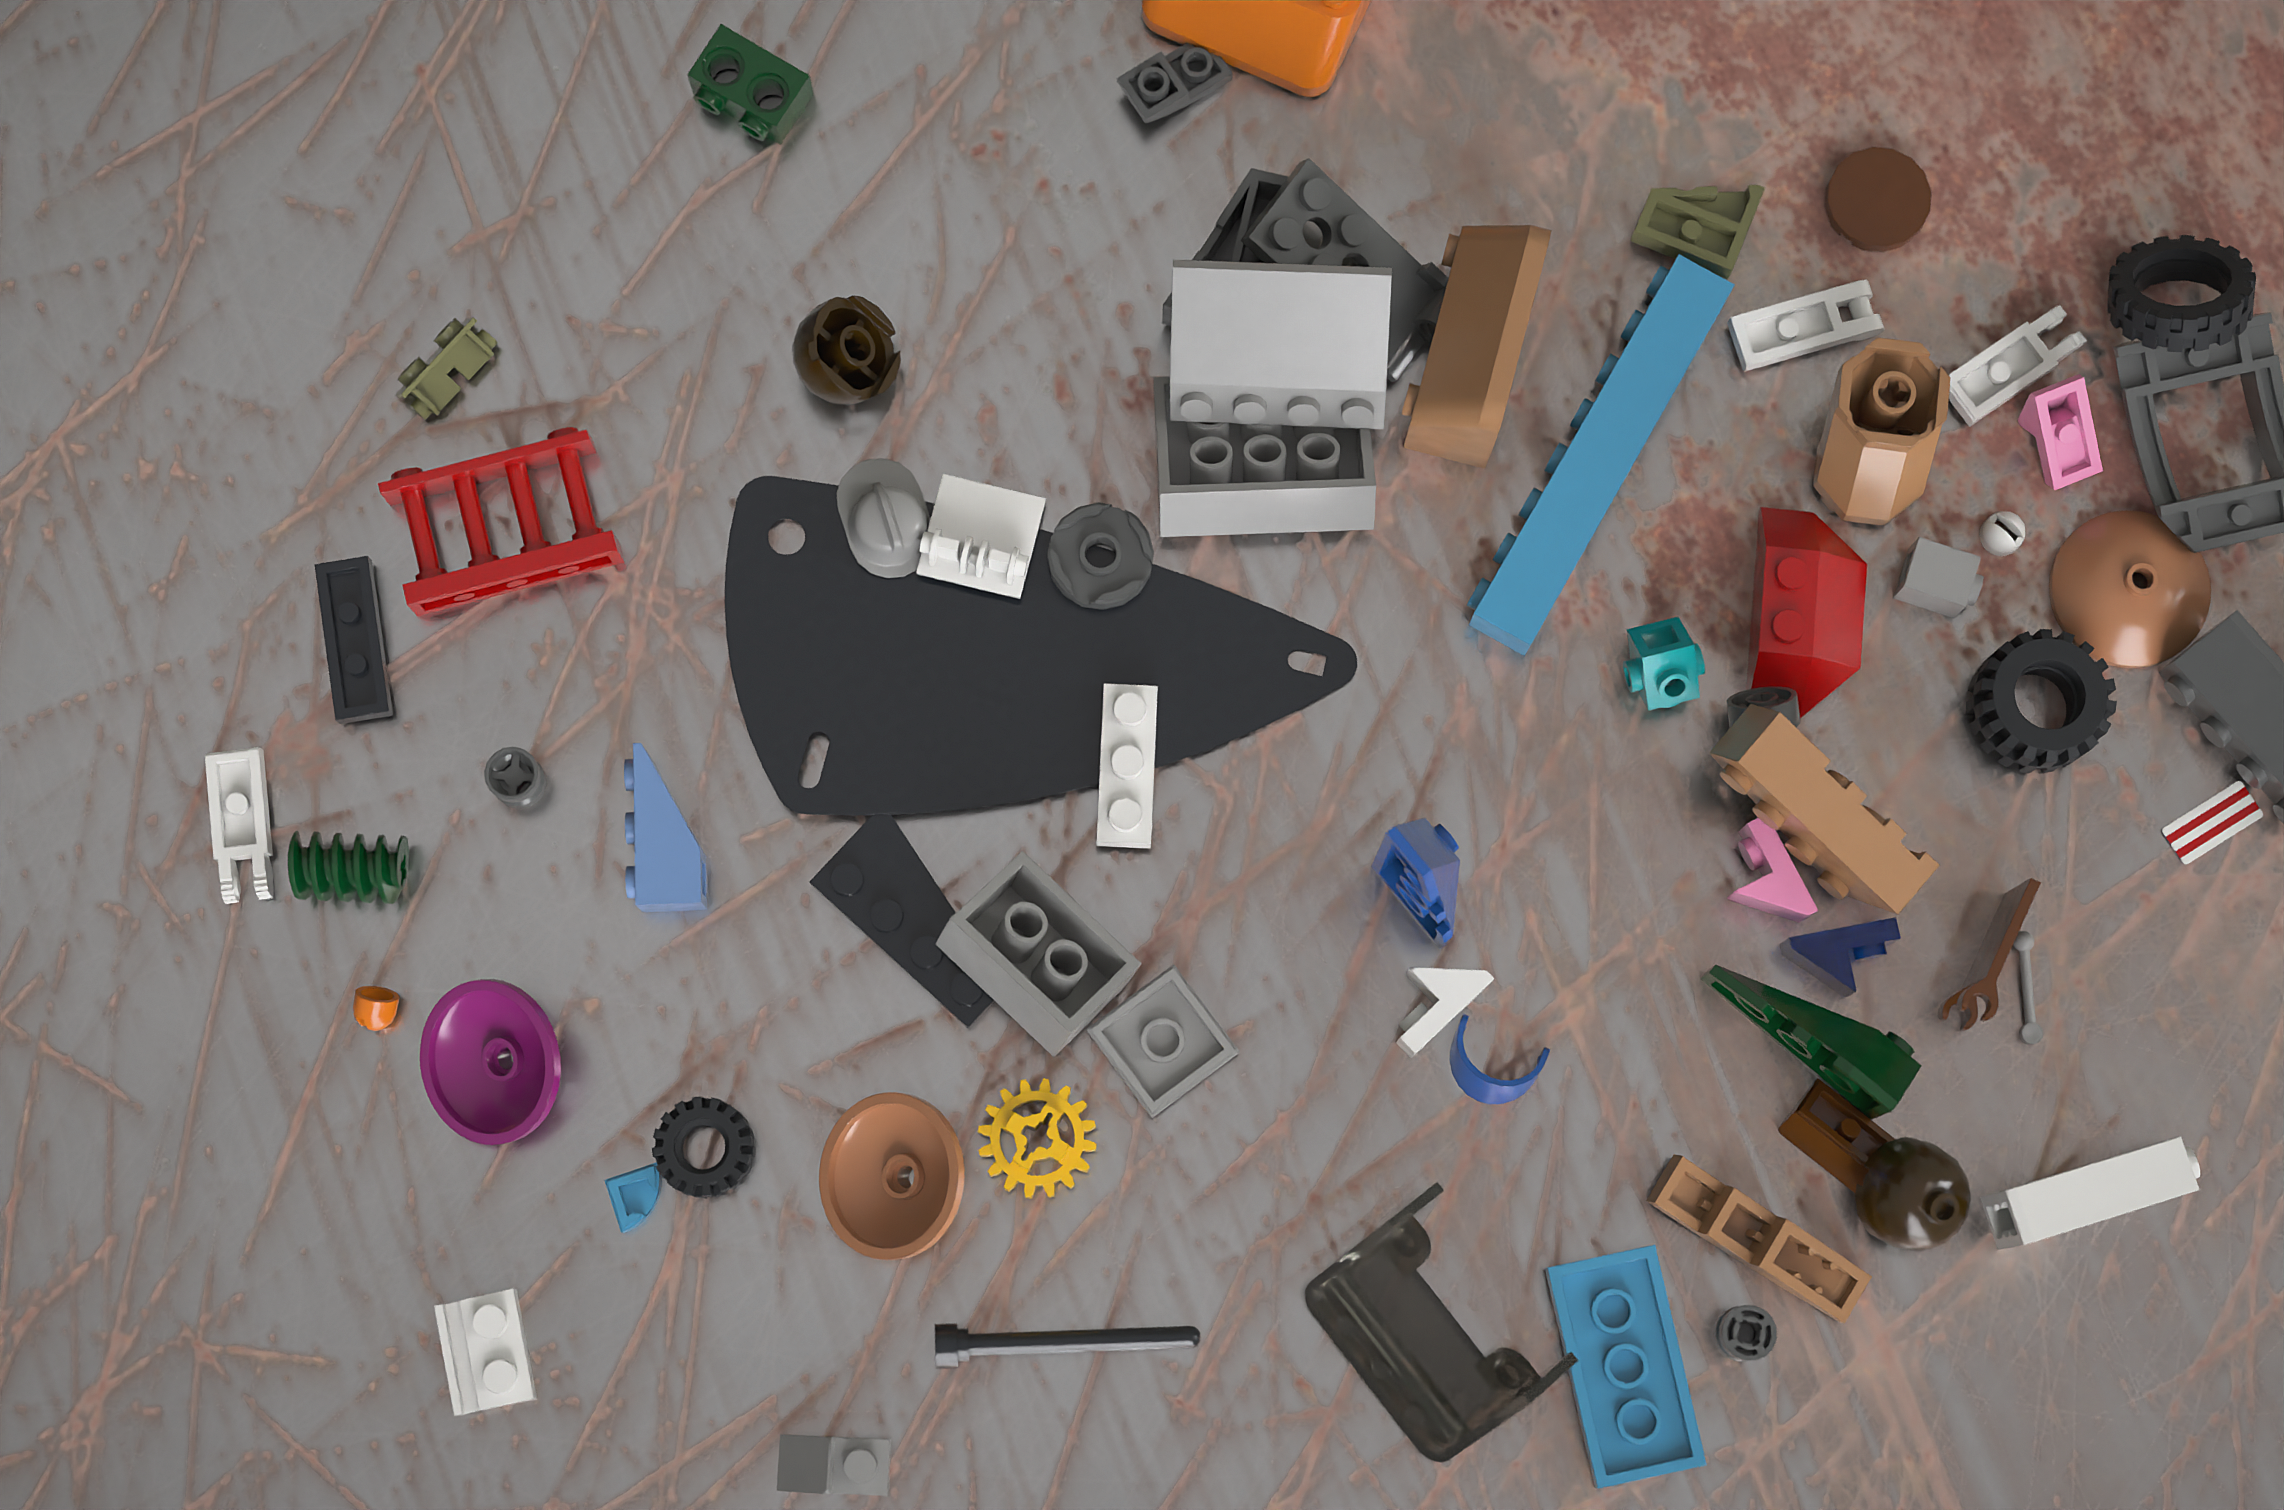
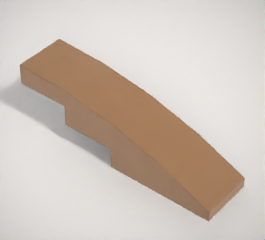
M1676 1154L1672 1156L1646 1200L1731 1257L1840 1323L1845 1324L1872 1277L1788 1219L1776 1216L1735 1187L1723 1184L1683 1156Z

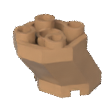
M1878 337L1868 344L1863 351L1842 364L1838 370L1822 438L1817 445L1813 486L1820 493L1825 506L1830 511L1835 512L1843 521L1884 526L1916 502L1924 493L1941 427L1947 420L1951 378L1941 366L1939 369L1929 359L1931 354L1920 342Z

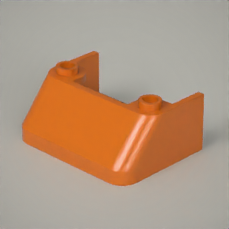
M1142 0L1141 14L1145 25L1151 31L1182 45L1190 43L1196 47L1203 48L1222 57L1226 64L1301 96L1313 97L1324 93L1332 85L1371 0Z

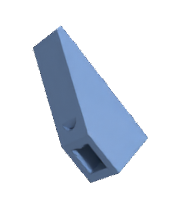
M633 743V759H625L624 762L626 791H634V812H626L625 814L627 845H634L635 866L626 867L627 898H635V905L642 912L707 910L706 855L649 753L642 743Z

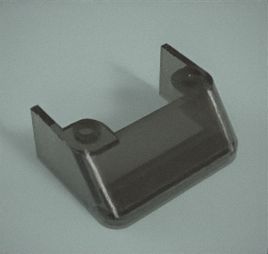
M1438 1182L1313 1279L1306 1287L1305 1298L1312 1315L1418 1451L1432 1461L1446 1462L1530 1405L1579 1360L1571 1351L1538 1374L1522 1354L1511 1348H1498L1485 1357L1416 1270L1428 1260L1431 1254V1243L1428 1234L1414 1217V1214L1444 1191Z

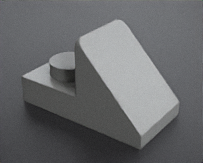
M780 1434L777 1491L888 1496L892 1439Z

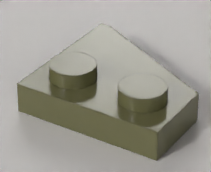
M1748 185L1746 191L1718 192L1717 186L1696 187L1689 191H1683L1678 188H1652L1630 241L1674 259L1681 255L1728 280L1765 187Z

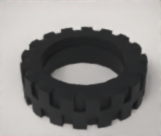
M2180 235V239L2169 240L2168 236L2154 238L2153 243L2146 244L2144 241L2132 246L2129 254L2126 252L2121 253L2116 258V266L2112 265L2110 268L2107 312L2110 314V321L2115 329L2122 328V335L2131 341L2135 339L2141 340L2142 346L2151 349L2161 346L2167 347L2168 352H2182L2183 348H2193L2195 352L2209 349L2210 344L2217 343L2219 346L2226 344L2232 340L2234 333L2237 335L2243 333L2247 328V321H2251L2253 317L2256 273L2252 272V263L2247 257L2241 259L2240 251L2230 245L2224 248L2219 246L2220 241L2211 238L2200 241L2194 240L2195 236ZM2167 281H2190L2207 285L2220 292L2221 295L2212 301L2197 305L2175 306L2156 302L2141 292L2152 285Z

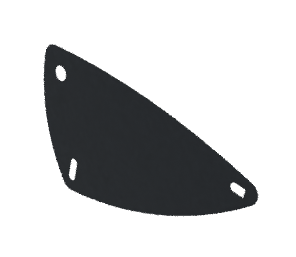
M761 476L748 482L741 489L737 497L729 534L725 569L724 603L730 666L742 715L761 765L780 801L788 809L796 813L859 816L962 810L1019 802L1099 785L1104 684L1158 686L1155 769L1207 751L1283 718L1344 686L1356 673L1357 656L1350 644L1343 639L1265 605L1152 564L1150 578L1140 594L1124 605L1104 610L1082 607L1065 597L1052 581L1047 554L1053 532L1038 529L1021 598L1018 599L916 574L917 570L905 577L884 578L871 574L857 562L850 549L838 511L836 493L839 485L778 476ZM925 501L931 519L935 503ZM783 519H791L798 522L805 532L803 546L797 552L787 555L773 550L768 541L770 528L773 524ZM1096 545L1091 546L1085 553L1086 560L1097 568L1111 565L1116 558L1113 550ZM1294 650H1303L1327 656L1323 675L1319 676L1293 669L1288 663L1289 654ZM823 732L829 738V746L821 776L816 786L805 788L799 783L798 775L807 742L811 734Z

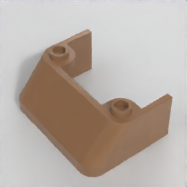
M1534 225L1462 226L1460 236L1449 234L1441 265L1451 267L1421 384L1419 386L1410 383L1401 415L1412 418L1403 448L1483 469L1486 468L1504 417L1552 230Z

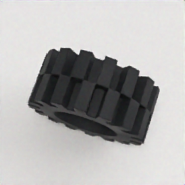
M702 1096L692 1097L691 1101H681L675 1104L674 1110L670 1113L666 1112L660 1120L663 1122L659 1129L655 1128L653 1135L655 1147H652V1155L656 1159V1168L659 1174L674 1189L696 1198L719 1197L725 1195V1192L731 1188H737L741 1184L740 1180L744 1175L748 1176L752 1168L750 1163L752 1157L755 1158L756 1148L753 1146L754 1134L747 1124L745 1117L730 1104L713 1097L711 1099L703 1098ZM702 1126L717 1129L725 1141V1152L722 1159L715 1166L708 1169L692 1167L685 1159L683 1153V1144L687 1135L692 1130Z

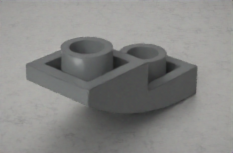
M1185 43L1166 56L1160 51L1119 76L1117 82L1146 124L1202 99L1231 81L1233 73L1222 57L1190 43Z

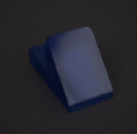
M1894 917L1789 937L1780 944V949L1784 957L1840 995L1849 997L1856 993L1849 953L1853 952L1855 961L1887 955L1886 946L1893 944L1901 939L1897 919Z

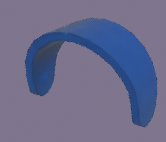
M1463 1014L1450 1048V1067L1458 1086L1471 1098L1486 1104H1504L1524 1095L1534 1084L1541 1072L1550 1049L1544 1047L1537 1059L1535 1069L1520 1079L1499 1080L1489 1077L1480 1072L1466 1055L1463 1045V1034L1469 1016Z

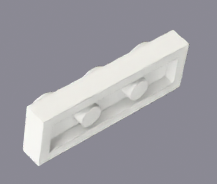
M1104 684L1096 846L1151 848L1158 686Z

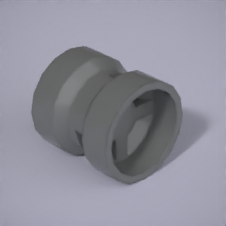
M517 747L502 748L495 752L487 761L484 770L485 782L489 790L506 806L516 809L528 808L536 804L544 795L547 786L546 773L542 766L526 750Z
M1755 1305L1735 1306L1725 1310L1717 1318L1713 1327V1339L1717 1349L1726 1358L1733 1361H1756L1765 1357L1774 1348L1777 1340V1327L1773 1318L1766 1310Z

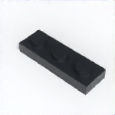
M368 556L314 564L335 720L339 724L392 716L393 710L372 560Z

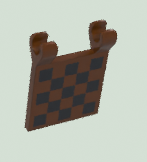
M2030 878L2004 894L1962 989L1947 998L1938 1009V1018L1941 1021H1945L1948 1018L1950 1008L1956 1005L1960 1011H1965L1966 1019L1961 1025L1960 1030L1965 1031L1971 1028L1978 1018L1976 996L1981 997L1986 1004V1010L1981 1016L1980 1021L1985 1022L1996 1014L1999 1007L1996 981L2041 882Z

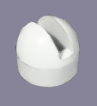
M2010 511L1996 512L1989 516L1980 528L1979 537L1981 544L1993 555H2010L2024 542L2026 534L2025 524L2018 515ZM1997 520L2016 535L2015 541L2003 528L1995 524Z

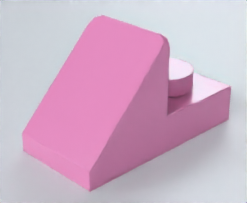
M2078 374L2030 393L2018 418V422L2021 427L2036 437L2045 483L2053 490H2057L2102 472L2103 469L2084 377Z
M1759 818L1747 823L1739 831L1743 839L1738 842L1739 850L1748 867L1752 871L1759 869L1762 877L1734 891L1727 899L1796 922H1801L1812 916L1818 909L1776 830L1766 825Z

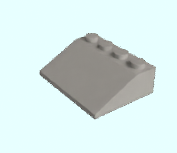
M1173 260L1170 421L1384 429L1392 268Z
M1170 376L1153 377L1160 537L1374 530L1376 478L1370 429L1170 421Z

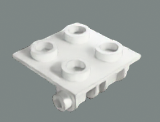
M943 474L928 531H924L920 544V552L922 553L916 574L1020 599L1046 498Z

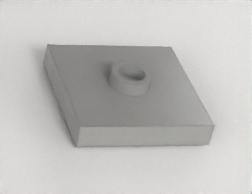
M1174 964L1086 1029L1087 1033L1151 1118L1239 1053L1237 1047Z

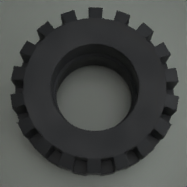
M2040 629L2032 636L2027 631L2017 635L2010 642L2004 643L1977 669L1978 675L1971 680L1968 691L1973 693V697L1966 702L1967 713H1975L1976 719L1969 726L1973 735L1982 732L1986 738V741L1980 746L1987 754L1995 749L2001 754L1997 761L1998 763L2006 767L2014 762L2018 763L2019 772L2031 773L2035 769L2040 768L2041 773L2053 772L2060 766L2066 767L2099 743L2098 739L2107 734L2111 726L2107 718L2116 712L2117 701L2109 700L2108 695L2116 690L2114 678L2105 680L2102 672L2109 668L2104 658L2102 657L2095 662L2089 656L2095 649L2085 641L2077 647L2072 644L2075 635L2065 631L2057 637L2052 636V629ZM2020 676H2041L2050 680L2059 688L2066 703V718L2061 728H2041L2029 722L2022 715L2015 700V686Z

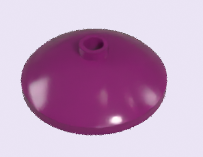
M481 979L454 987L433 1007L425 1023L420 1043L421 1076L432 1106L440 1118L453 1131L470 1141L485 1145H498L519 1140L533 1132L544 1121L554 1104L561 1074L560 1052L555 1032L539 1004L528 993L511 983L496 979Z

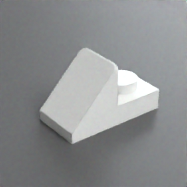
M1410 967L1406 972L1407 977L1434 1006L1428 1009L1423 1003H1420L1398 1024L1405 1033L1396 1043L1412 1058L1494 980V977L1485 970Z

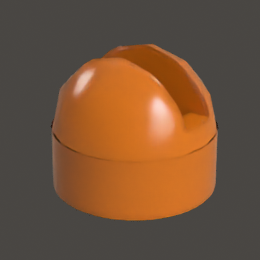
M378 986L357 988L353 1002L354 1018L358 1024L367 1027L369 1030L379 1031L386 1028L393 1022L397 1014L399 995L390 989Z

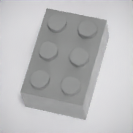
M1023 851L949 919L936 942V945L1053 1057L1126 987L1142 964Z

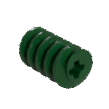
M295 831L290 840L287 863L292 892L295 898L307 900L314 891L317 899L321 901L330 900L336 892L337 897L342 902H350L357 893L360 900L364 903H372L379 893L384 903L393 904L397 901L406 883L409 864L408 838L400 836L395 851H389L386 836L379 835L373 850H368L364 835L357 834L352 848L346 849L342 833H335L330 848H324L321 833L313 832L308 847H302L300 834L298 831Z

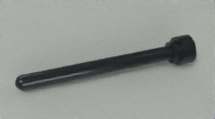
M957 1323L935 1324L936 1369L958 1368V1362H969V1356L1194 1348L1200 1343L1201 1333L1194 1326L968 1334V1328L957 1329Z

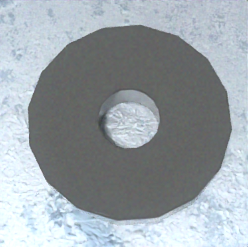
M1098 502L1077 507L1061 518L1050 538L1047 562L1052 581L1065 597L1082 607L1104 610L1124 605L1140 594L1151 575L1154 550L1149 531L1136 515L1126 509L1123 511L1120 508L1112 507V504ZM1095 544H1106L1113 549L1116 558L1111 565L1097 568L1086 560L1085 553Z

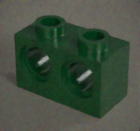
M720 24L687 74L693 94H695L693 98L700 106L716 115H720L724 111L738 119V126L753 138L764 141L768 137L780 145L814 95L810 75L723 24ZM730 68L739 72L737 77L728 83H719L713 80L715 75L723 69ZM769 94H776L783 98L781 104L773 109H763L758 106L761 98Z

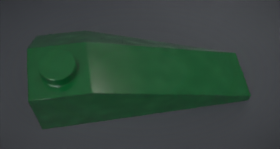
M1716 964L1701 978L1704 983L1871 1120L1894 1110L1922 1066L1911 1057L1915 1053L1914 1049L1893 1032L1889 1031L1884 1035L1878 1029Z

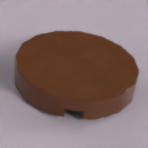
M1870 147L1853 152L1838 164L1825 189L1824 208L1831 227L1839 236L1842 234L1846 239L1852 241L1851 245L1864 251L1886 252L1904 246L1921 230L1931 210L1932 191L1925 172L1911 157L1893 148Z

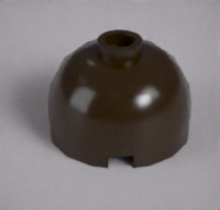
M855 295L848 298L838 296L816 306L799 323L792 345L793 364L800 380L809 391L825 401L844 405L859 403L884 393L896 380L901 356L900 351L894 353L890 336L896 334L891 321L877 305L864 297Z
M1902 1137L1886 1142L1871 1154L1866 1161L1864 1167L1868 1168L1869 1171L1864 1178L1863 1186L1860 1184L1856 1186L1855 1201L1857 1215L1868 1233L1895 1248L1925 1251L1945 1244L1960 1231L1968 1217L1971 1203L1970 1187L1967 1176L1959 1162L1950 1154L1931 1142L1920 1141L1911 1137Z

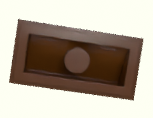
M1819 1078L1812 1083L1778 1128L1782 1136L1854 1193L1857 1184L1863 1186L1864 1178L1869 1171L1864 1165L1869 1156L1886 1142L1895 1140L1894 1137Z

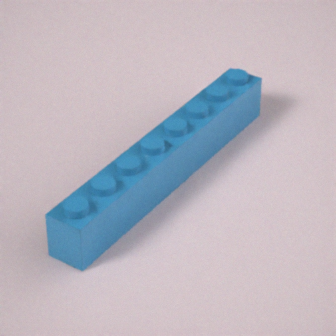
M1681 255L1677 256L1670 270L1663 266L1659 267L1646 291V294L1653 297L1651 304L1645 314L1638 310L1634 311L1620 336L1628 341L1627 346L1620 358L1610 353L1595 380L1603 388L1595 402L1586 398L1583 400L1570 423L1572 428L1578 430L1570 446L1567 447L1559 443L1548 461L1544 471L1551 474L1552 477L1546 488L1542 492L1534 487L1524 503L1519 516L1527 521L1518 537L1508 532L1496 552L1493 561L1501 566L1494 579L1490 582L1482 577L1467 604V606L1475 610L1469 626L1525 656L1735 284Z

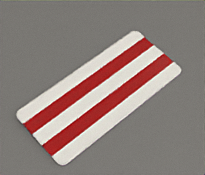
M2237 781L2162 829V833L2184 864H2189L2262 818L2263 812L2241 781Z

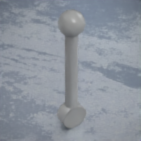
M2019 931L2013 944L2016 950L2019 951L2025 1024L2021 1027L2019 1035L2024 1043L2032 1045L2040 1042L2044 1033L2042 1027L2036 1023L2030 960V949L2034 945V938L2027 931Z

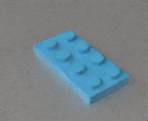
M1651 1245L1545 1268L1595 1488L1600 1489L1706 1466V1459L1656 1246Z

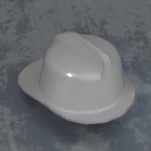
M885 458L867 459L851 467L841 479L836 494L842 524L850 549L857 562L871 574L884 578L905 577L916 571L922 553L920 552L924 531H928L931 519L920 486L914 475L899 462Z

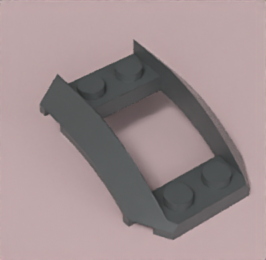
M2269 312L2253 314L2252 320L2247 321V328L2240 335L2234 333L2230 342L2221 346L2217 343L2210 344L2209 349L2194 352L2193 348H2183L2182 352H2168L2167 347L2161 346L2151 349L2142 346L2141 340L2127 341L2114 347L2127 422L2151 500L2158 517L2193 553L2284 533V382L2279 355L2274 354L2269 324L2273 323L2272 314ZM2240 374L2249 416L2270 478L2181 499L2165 452L2152 394Z

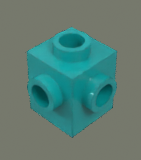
M1679 617L1627 629L1630 660L1623 661L1625 681L1631 693L1638 691L1648 711L1657 708L1674 707L1681 702L1700 698L1698 676L1705 674L1703 655L1699 645L1693 643Z

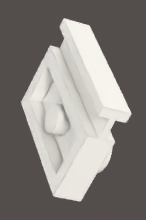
M517 1289L504 1290L434 1306L454 1416L537 1399Z

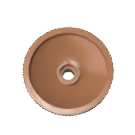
M2125 510L2109 512L2090 519L2077 528L2064 541L2051 567L2049 597L2054 616L2062 631L2075 635L2072 643L2078 647L2086 641L2095 648L2089 654L2091 658L2098 661L2103 657L2108 665L2121 668H2143L2171 659L2196 638L2209 612L2211 582L2201 553L2191 552L2158 516L2141 511ZM2133 573H2141L2146 577L2148 581L2146 589H2140L2134 585L2132 580Z
M887 1092L875 1094L850 1107L831 1130L820 1161L819 1188L821 1201L834 1231L856 1252L881 1260H900L918 1255L935 1244L947 1231L961 1202L964 1187V1160L960 1143L946 1117L926 1100L905 1093ZM913 1169L914 1181L911 1185L909 1182V1174Z

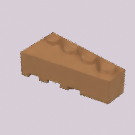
M1750 704L1709 752L1723 768L1720 772L1721 778L1734 790L1744 795L1747 794L1756 803L1752 809L1755 815L1772 829L1780 830L1789 839L1785 843L1788 851L1801 862L1807 865L1812 864L1821 874L1817 878L1818 883L1829 894L1839 900H1843L1845 896L1899 915L1940 866L1927 852L1917 853L1908 850L1900 842L1907 833L1891 818L1885 820L1871 808L1861 805L1867 795L1853 781H1849L1834 770H1824L1831 760L1781 712Z

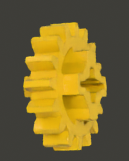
M1043 1078L1040 1084L1039 1091H1031L1026 1079L1020 1080L1021 1094L1015 1097L1005 1088L1002 1089L1000 1094L1005 1104L1000 1109L992 1105H987L985 1108L987 1114L994 1119L992 1125L978 1126V1133L990 1138V1144L978 1149L980 1156H994L996 1160L987 1171L989 1175L994 1177L1002 1172L1008 1175L1004 1184V1189L1008 1192L1014 1189L1018 1182L1024 1184L1025 1197L1028 1199H1032L1036 1187L1039 1186L1044 1187L1049 1198L1055 1197L1054 1183L1062 1181L1065 1186L1072 1189L1075 1184L1070 1173L1074 1168L1086 1173L1090 1169L1087 1162L1081 1158L1082 1153L1094 1152L1097 1148L1096 1143L1084 1139L1085 1133L1096 1128L1094 1120L1081 1121L1079 1117L1087 1107L1085 1101L1082 1100L1073 1105L1069 1104L1067 1101L1071 1088L1065 1085L1057 1095L1050 1093V1081ZM1028 1103H1046L1038 1114L1022 1117L1013 1112ZM1064 1114L1069 1118L1074 1129L1075 1141L1073 1148L1060 1140L1057 1127ZM1049 1117H1052L1048 1123L1046 1133L1048 1140L1052 1142L1051 1146L1048 1149L1039 1146L1035 1149L1034 1153L1030 1152L1027 1159L1023 1161L1027 1155L1026 1149L1029 1144L1027 1138L1023 1135L1028 1128L1032 1131H1037L1041 1125H1045ZM1002 1130L1015 1139L1017 1151L1011 1163L1006 1160L1001 1149L1000 1138ZM1052 1160L1062 1165L1056 1171L1046 1175H1029V1172L1037 1163Z

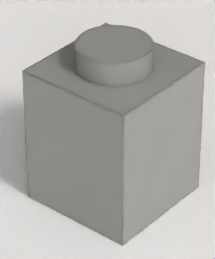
M1919 537L1907 551L1893 599L1955 618L1966 605L1974 606L1977 601L1984 576L1976 574L1981 557Z

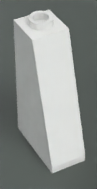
M2178 1137L1980 1197L1997 1249L2000 1250L2033 1243L2198 1191L2199 1187L2196 1178L2200 1177V1168L2193 1150L2189 1146L2185 1147L2182 1138Z

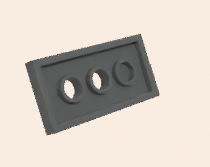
M1308 158L1299 162L1240 241L1264 263L1341 266L1343 259L1349 257L1359 267L1392 268L1387 378L1391 382L1396 381L1426 341L1431 345L1449 278L1433 262L1421 265L1311 159ZM1307 221L1315 223L1322 232V244L1319 249L1310 247L1303 237V228Z

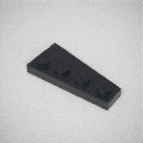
M871 815L809 883L970 1030L996 1001L936 945L949 919L956 912L892 815Z

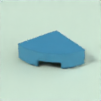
M657 1162L604 1180L621 1233H626L640 1225L656 1206L662 1186V1176L656 1168Z

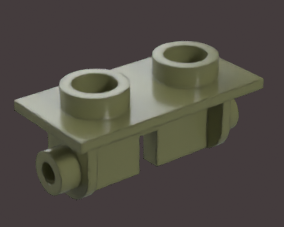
M474 317L466 318L462 324L456 318L450 321L433 340L439 346L434 354L426 362L417 357L397 378L403 384V387L395 395L398 398H406L411 393L416 399L410 407L424 420L432 413L437 416L461 390V387L447 375L453 368L469 381L495 355L492 349L497 345V341L484 329H481L476 335L470 330L477 322Z

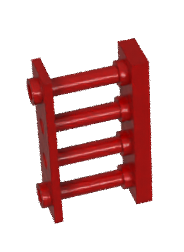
M575 427L557 429L547 435V440L423 471L421 468L399 470L391 475L392 480L378 483L380 494L390 506L402 503L404 506L420 573L415 576L416 581L402 584L406 603L416 616L624 563L620 543L612 530L604 532L603 528H599L596 525L580 457L597 453L595 443L588 430L578 431ZM559 463L576 533L572 535L571 541L551 545V542L544 539L528 471ZM507 477L524 546L520 548V554L500 559L498 555H493L476 484ZM455 490L472 560L467 563L468 568L447 572V569L440 567L424 498Z

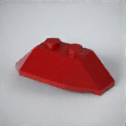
M1760 507L1746 681V690L1772 686L1787 687L1795 690L1798 696L1800 719L1861 667L1867 563L1814 512Z

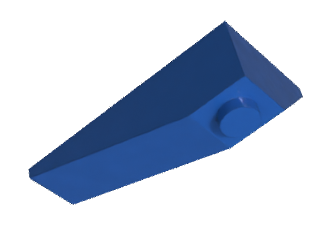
M1423 818L1396 825L1386 832L1371 867L1436 946L1442 949L1449 943L1454 931L1460 859L1456 856L1455 852L1459 849V846L1452 835L1441 824H1437L1433 828L1427 819Z

